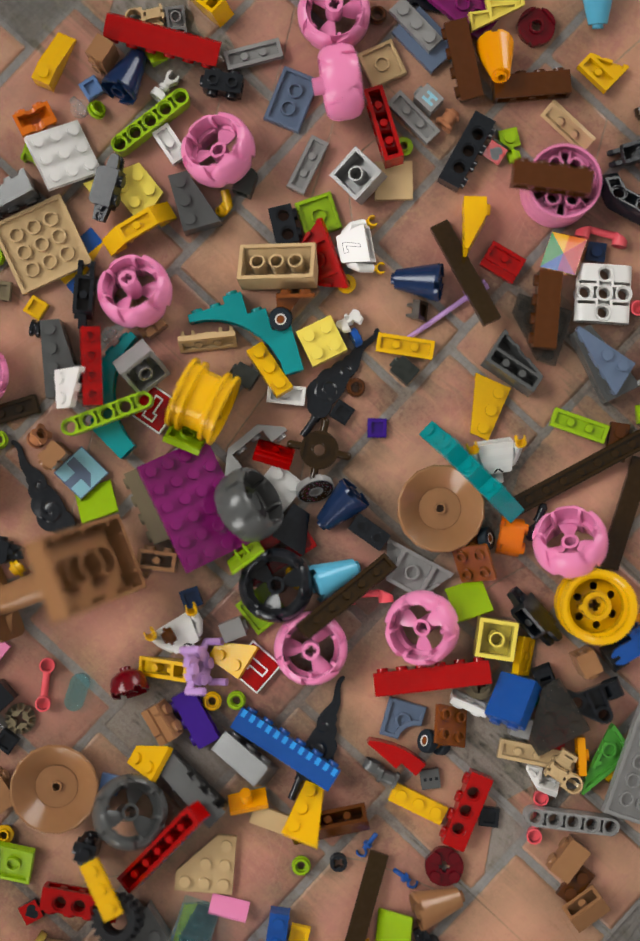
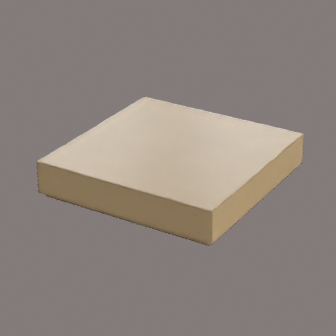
M392 39L357 54L370 87L381 84L384 86L407 75V71Z
M383 161L374 162L388 176L375 190V201L413 200L412 161H403V164L387 169L384 168Z

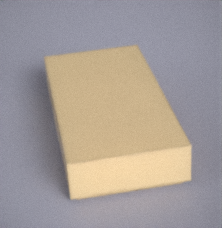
M272 808L252 811L249 823L282 834L281 832L289 815Z

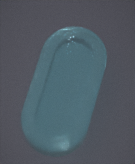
M77 673L70 680L64 699L65 707L70 711H77L84 705L90 687V678L87 674Z

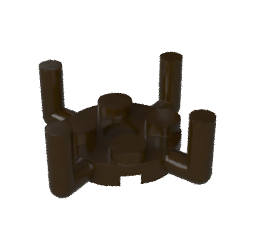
M327 418L322 419L320 431L309 433L302 442L293 440L287 442L289 448L300 450L302 460L311 467L310 479L315 478L314 475H318L319 469L330 467L337 458L346 461L351 459L349 452L339 451L337 441L327 432L329 426V419ZM319 444L325 448V453L321 456L314 453V447Z

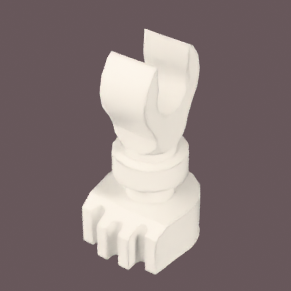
M173 70L166 73L165 80L159 84V88L154 87L151 90L150 95L157 102L166 97L165 93L170 91L169 88L179 83V75L174 80L169 79L173 74Z

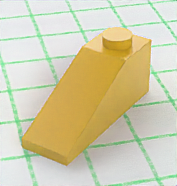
M190 0L220 28L234 15L226 0Z
M58 32L39 59L31 78L36 85L54 92L76 44V39Z
M464 196L463 257H467L485 224L486 217L490 216L491 206L487 204L486 196Z
M139 656V670L145 676L187 683L184 674H187L186 667H183L184 659Z

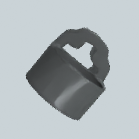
M366 757L363 768L377 774L376 782L379 783L381 781L394 789L399 780L400 773L387 770L378 760Z

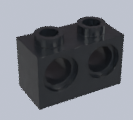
M291 203L268 208L276 244L300 243L299 239L302 238L300 227H296L297 212L295 208L292 209ZM281 213H287L289 218L281 221L278 216ZM286 231H290L293 233V237L285 239L283 234Z
M360 513L357 514L348 527L349 530L378 551L382 549L391 536Z

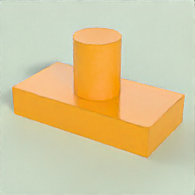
M266 787L253 790L242 788L239 793L228 795L231 816L269 808Z

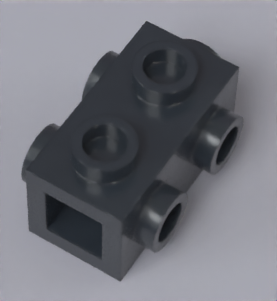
M219 68L205 69L204 75L200 77V87H202L204 94L212 98L222 96L230 101L241 100L244 77L240 72H223Z
M85 831L82 837H78L77 842L73 845V861L77 862L80 866L97 858L103 840H101L96 831Z

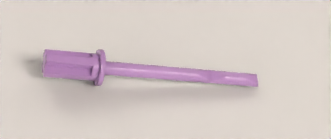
M482 279L481 281L483 285L485 286L486 290H488V283L484 279ZM464 291L463 297L414 330L407 337H416L466 302L468 298Z

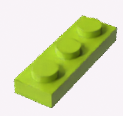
M557 407L554 408L548 425L600 444L605 443L610 428L609 425Z

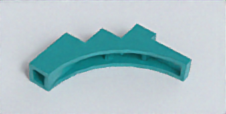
M237 290L226 293V296L223 297L224 305H221V303L212 304L210 309H195L191 311L192 314L188 315L191 325L205 322H222L248 330L263 340L274 352L286 376L304 371L291 325L283 331L272 330L266 308L257 307L251 309V313H247L242 293L237 292Z
M131 331L124 333L119 338L120 342L115 347H109L105 352L106 356H102L103 405L116 401V386L119 372L112 362L138 341V337ZM106 409L104 411L105 419L112 417V410ZM92 417V419L90 420V421L92 422L90 425H92V424L94 423V418H93V417ZM121 420L93 430L120 459L124 460L137 447L127 434Z
M431 421L419 433L429 445L444 457L510 523L524 511V508L507 489L493 478L449 433L447 434L436 423Z

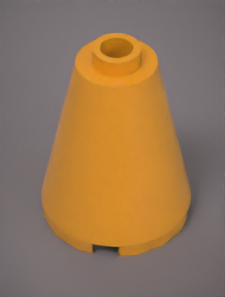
M498 29V31L494 32L491 30L486 31L476 42V54L495 83L507 81L511 75L514 50L512 35L503 29Z

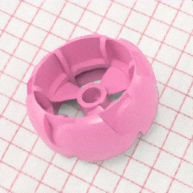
M300 0L298 3L297 15L300 31L304 38L319 50L327 45L347 43L354 47L365 36L370 22L371 10L369 0H350L344 6L343 0ZM313 4L325 9V16L328 20L319 30L311 19ZM342 16L356 19L355 24L348 32L343 34L337 32L336 35L335 23L339 22Z
M347 43L327 45L318 54L320 77L311 78L314 96L323 95L326 114L331 120L345 121L360 116L364 109L363 86L356 51L352 45Z
M218 112V115H206L195 121L190 126L189 132L181 144V157L185 168L197 182L210 188H222L227 184L238 182L251 168L252 158L256 154L255 141L248 127L241 119L226 112ZM237 136L236 144L230 152L226 145ZM218 139V142L213 144L210 150H205L213 141ZM210 156L217 162L209 166L200 165L201 162Z
M129 254L117 258L110 263L107 270L102 272L98 280L97 296L101 308L111 321L125 328L132 329L136 326L145 328L156 323L163 317L166 306H170L172 301V283L166 270L159 262L146 255L140 257ZM148 275L154 277L156 281L142 286L136 276L144 277ZM122 287L127 297L115 304V294ZM142 295L149 298L143 304L130 308L132 300L139 299Z
M562 506L556 508L551 513L545 514L535 525L532 535L533 550L538 563L548 573L562 575L564 578H577L589 574L595 566L599 567L603 563L609 547L607 530L600 517L593 511L587 512L578 506ZM576 531L587 533L594 538V541H579L575 533ZM560 533L565 535L561 540V546L547 547V543L553 537L558 536Z
M415 590L406 593L391 605L385 618V637L389 647L397 656H402L405 662L409 664L427 666L441 661L452 652L459 638L460 627L457 623L458 615L456 610L446 598L436 595L432 591ZM414 605H422L427 611L431 610V613H427L417 620L409 608ZM441 625L440 633L443 634V639L438 646L432 649L426 635ZM404 626L413 627L414 632L419 636L417 644H412L403 630Z
M303 611L298 616L285 621L281 625L274 642V656L282 673L293 682L301 685H321L332 680L344 666L348 653L347 639L342 627L335 619L312 637V639L306 640L303 644L297 640L290 639L293 632L297 630L295 625L312 612ZM329 635L334 643V654L330 662L319 655L320 647L318 644ZM310 645L313 646V649L316 648V651H313L312 654L306 652ZM302 652L305 659L311 660L313 671H305L293 664L290 657Z

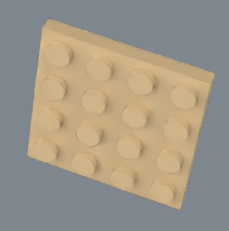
M60 193L0 221V247L24 296L78 271L79 260L84 261V268L89 266L92 261Z

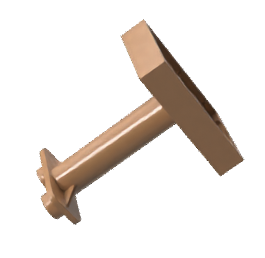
M119 514L47 535L22 545L33 572L29 575L8 583L0 566V643L19 637L24 633V624L18 610L44 601L52 624H55L147 587Z

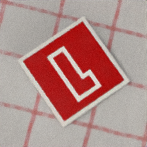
M154 386L148 391L154 397L152 408L132 416L161 435L166 427L165 416L171 396L157 386ZM144 395L140 398V404L142 406H145L149 403V397L147 395Z
M253 639L249 645L260 648L240 680L258 694L277 672L279 666L275 658Z

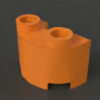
M48 101L43 103L37 102L32 105L33 109L29 111L20 109L12 115L23 137L47 130V127L57 124V119Z
M501 515L495 553L514 557L524 554L526 544L523 543L524 535L527 536L529 524H525L523 519L518 518L510 523Z

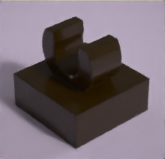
M413 299V303L407 304V307L412 308V313L406 314V317L419 322H427L428 303L420 299Z

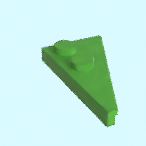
M613 723L609 725L587 769V776H584L582 779L583 789L579 792L582 795L587 793L616 768L625 738Z

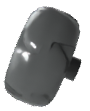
M252 468L237 469L226 475L217 484L214 500L218 514L225 526L238 536L239 539L247 542L262 541L274 534L282 525L284 512L281 499L273 485L260 472Z
M125 774L115 777L102 786L94 799L92 822L95 831L101 840L114 849L136 851L145 848L165 828L168 818V804L165 794L155 782L150 781L143 775ZM126 789L128 803L118 806L116 810H107L110 807L109 802L111 798L120 790ZM142 794L147 795L151 801L153 814L150 818L139 815V809L135 805ZM127 808V811H130L129 816L125 815V809ZM133 821L138 835L132 837L122 836L112 828L120 822Z

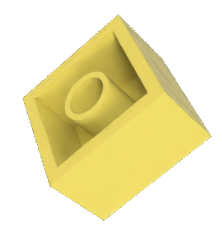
M331 315L296 331V335L312 368L320 366L346 353L348 350Z
M478 616L472 654L477 657L514 662L519 623L511 620Z

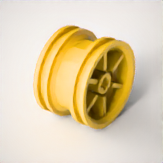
M194 358L184 370L173 392L165 416V425L171 427L174 424V429L180 431L184 426L198 432L197 439L199 441L206 439V443L212 445L222 431L234 406L241 385V377L235 376L232 378L233 375L230 372H226L223 377L209 371V363L203 362L201 364L200 359Z
M594 568L587 575L577 578H564L558 585L554 596L555 615L560 625L573 636L593 645H607L622 639L629 633L637 617L638 603L631 585L618 574L607 570ZM591 582L596 583V589L592 590L590 588ZM608 591H613L614 596L612 598L607 596ZM579 593L581 595L580 600H574L573 595ZM592 600L597 603L596 606H593L594 609L589 607V603H592ZM611 610L615 611L614 617L609 616ZM576 613L582 614L580 620L575 619ZM595 621H598L600 624L598 628L593 627Z

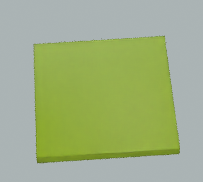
M110 479L99 483L82 500L75 495L82 524L119 512Z
M260 541L251 542L247 546L242 544L243 549L239 552L236 549L234 550L235 555L227 560L233 575L265 552Z
M482 581L461 583L445 589L447 598L458 615L457 623L494 611Z
M378 908L375 941H412L414 917Z

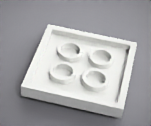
M78 120L24 137V141L48 191L93 177L100 166Z

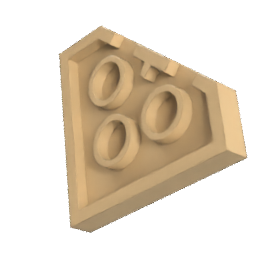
M218 833L211 841L193 854L190 859L176 869L174 890L232 895L237 835Z

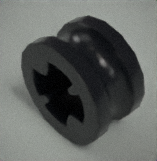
M33 319L30 323L29 336L33 337L36 335L37 338H40V321L36 322Z
M336 852L331 855L330 866L332 870L342 872L346 869L347 859L343 853ZM335 859H337V860L343 859V860H342V864H343V865H339V864H338L337 866H335V861H334V860H335Z

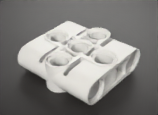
M579 263L576 270V284L573 293L575 299L573 322L629 325L630 300L633 295L631 290L632 266ZM600 271L607 273L608 278L606 280L601 278ZM580 289H585L587 291V297H582L580 295ZM599 290L606 292V299L599 296ZM619 291L625 293V300H621L618 297ZM598 309L605 311V318H601L598 315Z

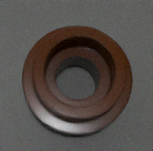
M379 5L370 8V22L373 25L383 24L387 18L386 10ZM380 14L381 17L377 19L374 15Z
M359 378L350 379L346 384L347 393L352 397L361 396L365 391L364 382ZM353 384H357L359 386V389L357 391H354L352 389Z
M164 627L162 629L163 633L160 635L165 644L169 643L172 646L177 641L176 635L171 627L167 629Z

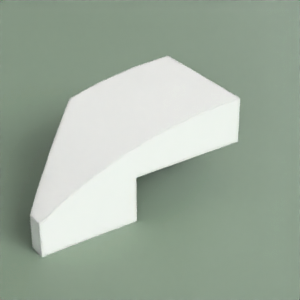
M527 764L526 770L537 790L556 798L560 782L549 775L545 777L544 773H542L543 767Z

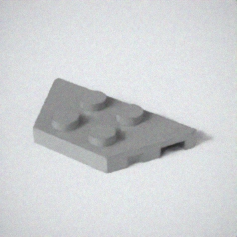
M390 538L387 540V556L397 566V569L386 577V581L408 593L415 590L431 591L453 576L454 573Z

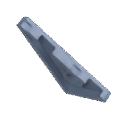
M578 326L575 331L579 340L586 346L589 357L595 367L599 369L602 379H605L609 385L611 394L616 395L635 363Z

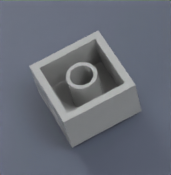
M356 146L330 174L360 205L388 177Z
M143 338L112 362L119 374L136 393L140 391L148 392L171 374Z

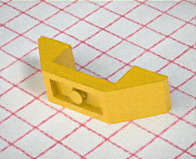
M168 202L149 206L115 226L102 239V242L111 257L127 249L128 246L126 244L158 225L161 228L176 220L177 217Z

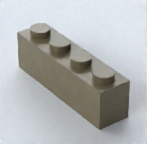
M134 469L125 473L124 484L127 490L130 489L133 494L131 500L133 505L139 508L141 514H138L142 525L145 524L148 529L146 535L149 542H153L156 545L168 540L169 536L137 470Z

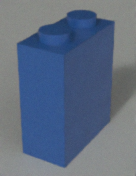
M501 671L484 714L489 718V722L495 725L505 724L507 728L513 731H518V729L525 731L542 688L534 680Z

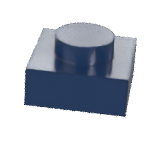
M588 241L586 243L584 261L603 264L605 262L607 244Z
M198 585L179 592L184 609L185 605L189 609L193 608L192 602H195L196 606L204 604Z

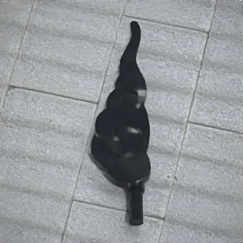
M378 328L375 329L370 338L363 341V345L355 347L343 360L336 362L331 368L321 371L318 377L309 384L307 388V408L311 417L301 431V436L305 438L316 423L330 413L332 404L341 397L350 377L357 372L363 351L377 338Z
M12 440L11 443L18 452L20 468L26 476V482L29 485L28 493L32 499L31 509L36 515L40 527L54 533L76 527V520L66 510L61 497L48 485L43 473L27 461L21 445L17 441Z
M344 676L338 679L331 703L319 715L317 727L312 731L306 742V747L311 750L313 748L323 753L322 757L328 761L329 759L334 760V754L337 749V742L335 740L337 733L336 721L340 707V687L345 680ZM297 771L294 778L295 781L288 795V798L295 801L304 780L311 781Z

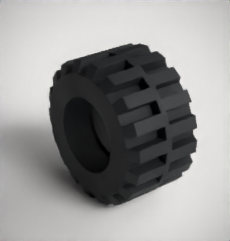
M115 892L127 917V927L124 930L114 928L109 920L104 923L97 906L94 908V914L91 916V920L94 923L91 924V928L96 930L93 933L95 937H100L98 941H132L141 932L140 929L144 925L142 920L145 919V914H142L141 911L144 908L143 906L139 907L138 903L140 901L138 899L134 900V895H126V892L119 894Z

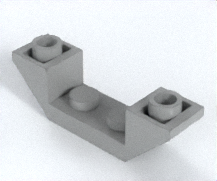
M260 424L253 427L227 449L225 476L234 470L243 468L234 455L237 453L239 456L247 449L246 445L249 442L255 443L262 437L260 433L264 432L272 443L275 441L279 443L287 436L285 434L287 429L281 426Z

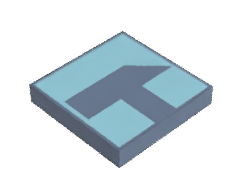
M82 446L54 472L80 500L109 474Z

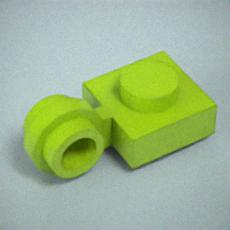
M517 127L497 132L499 141L509 147V152L507 153L509 164H513L515 159L521 157L519 150L514 149L521 146Z

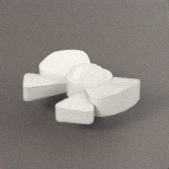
M353 309L349 315L345 314V318L337 321L336 326L340 332L349 333L351 332L349 326L353 325L354 322L361 325L364 318L358 310Z

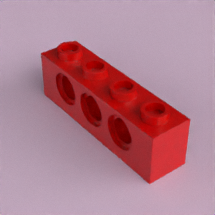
M383 85L364 89V102L384 168L387 169L403 164L404 154Z
M81 326L79 329L81 366H85V372L81 373L82 407H99L103 405L101 326Z
M473 768L464 773L462 788L457 790L454 797L456 801L454 807H450L447 813V824L441 827L439 833L442 844L464 853L494 780L491 776ZM471 787L477 788V792L474 795H469L468 790ZM464 805L470 806L469 811L466 813L460 811ZM461 823L462 828L460 830H453L454 824Z
M47 881L42 889L39 910L44 911L46 914L60 913L68 918L77 916L82 917L83 920L92 921L91 916L94 914L93 910L96 907V903L89 888ZM58 897L64 898L65 901H66V903H65V904L59 903V901H58L57 898H58ZM76 901H83L85 907L78 906ZM119 915L110 919V923H116Z

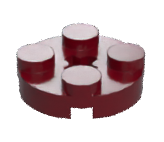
M530 7L521 14L516 29L519 38L531 48H536L547 44L552 39L556 22L549 10ZM532 23L541 25L539 31L532 29Z
M443 845L434 848L425 859V871L430 881L439 886H450L459 882L464 870L460 854L449 846ZM443 861H446L447 865H449V868H446V870L439 868Z

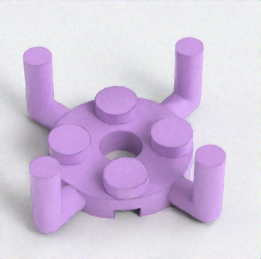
M223 637L204 638L201 646L180 647L179 652L184 657L183 667H186L187 674H184L187 681L184 690L185 695H206L207 690L205 687L194 686H205L207 684L209 686H228V678H212L210 676L211 669L214 667V659L210 657L207 651L209 645H223Z

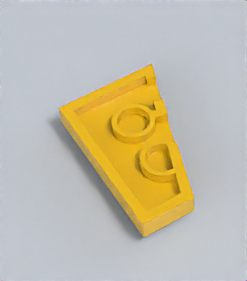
M475 373L470 434L484 440H489L510 392V387Z
M305 781L281 832L283 836L318 849L324 797L323 788L312 782Z

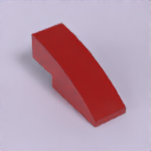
M367 738V744L396 769L402 763L417 776L426 765L425 760L402 745L381 738Z

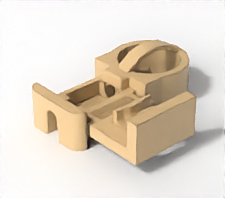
M158 3L159 7L142 10V7L130 8L125 13L127 17L137 14L141 17L139 20L164 26L163 23L165 22L163 8L160 3Z
M562 746L556 760H551L543 773L545 777L549 775L560 782V787L570 794H577L583 789L581 777L570 771L572 769L570 767L573 762L576 763L578 757ZM572 777L577 778L580 784L573 780ZM569 781L570 783H572L573 785H575L577 788H576V789H569V788H567L566 782Z

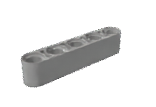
M534 804L525 806L522 812L524 819L534 827L604 836H614L620 829L619 823L612 816L605 813ZM533 812H537L536 817L534 819H530V815ZM552 814H556L555 819L553 821H549V817ZM574 816V821L568 824V819ZM593 819L592 824L586 826L587 821ZM611 821V826L605 828L606 823Z

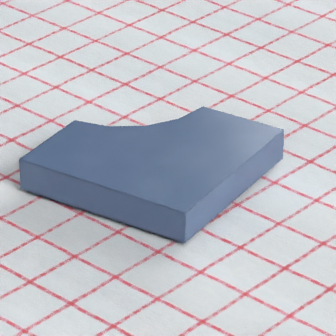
M389 696L379 734L398 739L401 732L406 728L414 725L422 726L427 707Z

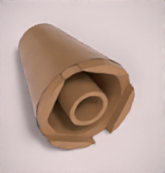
M444 888L410 892L409 901L412 912H415L417 917L415 921L419 929L424 931L462 908L465 897L463 892L457 888Z

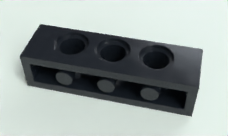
M475 111L438 177V183L456 193L459 188L463 189L468 181L466 175L469 171L473 172L478 163L475 161L478 155L482 156L487 147L484 144L486 139L491 140L496 131L493 128L496 121ZM479 133L482 139L476 140L472 134ZM469 149L473 155L465 156L463 150ZM461 166L463 168V172H455L454 167Z

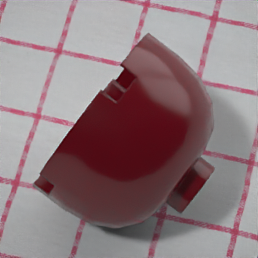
M131 666L120 668V672L116 673L110 682V693L113 700H121V696H127V699L136 697L150 690L145 674L138 669H131Z

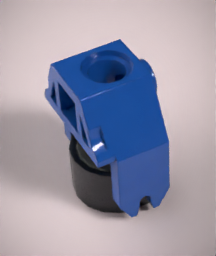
M640 622L634 623L629 633L622 639L599 648L603 658L613 672L619 671L630 664V661L640 656Z

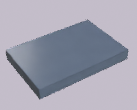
M418 6L415 10L442 37V28ZM400 24L392 31V35L430 74L447 60L445 49L448 48L447 40H442L428 54Z
M284 66L263 120L299 134L314 98L311 79L314 77Z

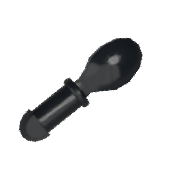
M545 503L539 505L536 516L533 518L534 523L529 526L526 536L528 541H532L535 525L547 511V504Z

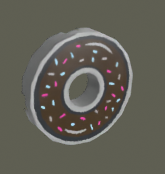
M318 474L314 475L315 478L310 479V477L303 479L296 487L298 499L304 503H316L325 500L331 495L335 487L331 477Z

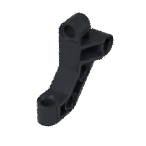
M617 173L602 175L600 194L605 206L640 226V195L627 189Z
M549 662L531 668L536 682L542 688L541 693L547 700L601 724H609L613 720V711L608 701L625 695L617 676L581 691L573 692L557 684ZM549 686H553L556 689V694L552 697L546 695V689ZM576 697L580 698L582 702L578 708H574L571 704L572 700ZM605 709V717L599 718V712Z

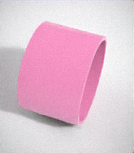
M556 144L540 152L533 162L546 160L558 164L564 163V160L566 164H569V167L572 163L576 167L587 166L589 170L595 171L592 193L586 203L579 197L544 192V196L536 200L533 194L539 192L520 189V199L525 212L536 223L549 228H563L576 223L597 201L602 188L600 167L587 150L573 144ZM548 196H554L556 203L549 202ZM567 197L574 198L576 204H570ZM562 204L563 215L557 214L558 205Z

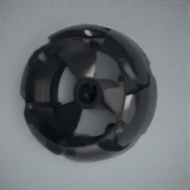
M282 548L265 549V552L242 568L238 583L240 598L246 609L258 619L273 623L288 621L302 613L309 604L314 586L313 576L307 563L296 553ZM283 562L288 564L293 570L289 571L284 577H273L266 564ZM255 579L266 582L268 590L271 592L264 605L257 599L254 593L253 582ZM275 581L281 582V589L277 588L276 590L274 588L276 586ZM288 586L299 587L295 600L288 606L281 608L279 594L284 593Z

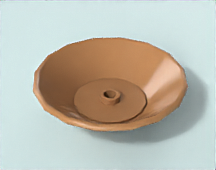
M431 465L417 471L404 483L398 497L397 517L404 534L416 546L430 552L449 553L466 546L478 534L485 519V500L478 490L452 465ZM438 505L443 506L442 512L437 511L436 508Z
M46 745L32 750L17 764L10 779V799L15 813L28 827L48 834H62L78 828L91 816L94 799L99 790V781L93 765L81 752L66 745ZM55 783L59 784L60 789H55L53 785Z

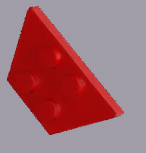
M318 218L315 221L316 224L305 234L302 242H300H316L318 260L317 286L349 288L350 285L323 218Z

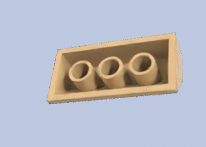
M316 242L240 245L237 281L241 289L317 288L318 260Z

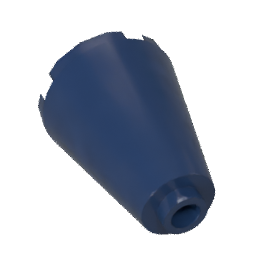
M131 49L103 77L101 87L112 99L116 96L120 99L119 102L125 105L134 104L147 63L145 53L140 49Z
M435 263L396 269L395 273L391 274V285H394V289L439 302L444 285L442 283L444 264Z
M346 478L338 482L317 515V524L323 530L335 528L369 506V502L362 492L359 494L356 490L357 487Z

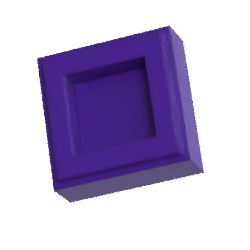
M368 418L367 438H387V419Z

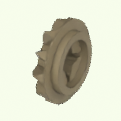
M491 674L492 684L481 686L479 692L477 686L465 687V690L474 699H486L494 690V677Z
M25 703L14 704L5 713L4 722L14 734L27 733L35 725L36 714L33 708ZM22 713V718L25 719V722L22 721L17 726L18 720L13 716H19Z

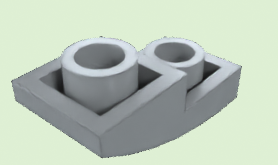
M184 4L166 6L165 13L168 28L188 33Z

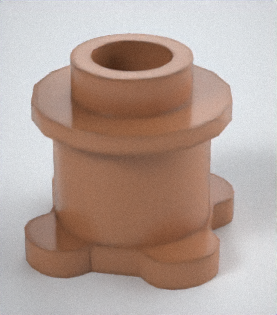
M446 108L444 110L445 113L441 117H437L435 123L446 133L450 134L455 123L460 122V115L455 109Z
M39 423L35 429L30 431L26 440L32 448L40 449L44 446L47 439L52 438V433L47 431L43 424Z

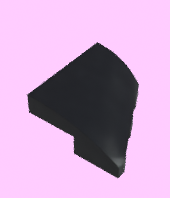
M293 503L283 518L282 525L272 536L301 555H304L310 514Z

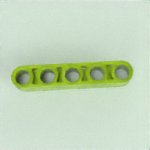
M183 88L175 89L114 136L111 141L114 152L121 157L129 155L153 136L152 132L166 123L169 124L185 112L191 104L188 92ZM180 96L186 97V100L182 103L177 102ZM165 108L171 109L169 114H162V110ZM153 119L156 121L153 126H147L149 120ZM135 131L141 132L137 138L132 137V133ZM119 143H125L123 149H117Z
M146 391L137 392L66 418L61 423V430L65 435L69 436L83 434L152 408L154 397ZM144 395H147L149 397V403L145 406H142L140 404V398ZM125 402L131 404V409L128 412L122 411V405ZM106 409H111L113 413L109 419H105L103 415ZM92 415L94 423L88 426L85 420L87 416ZM70 422H74L76 428L70 433L67 430V425Z

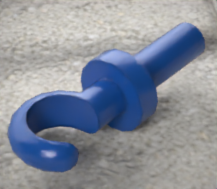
M374 832L369 840L363 842L362 848L365 854H359L358 850H356V854L359 857L367 855V848L371 849L372 842L377 838L378 834Z
M397 868L393 869V872L401 877L403 883L407 882L408 888L414 889L418 886V881L413 886L409 885L411 879L408 873H402Z

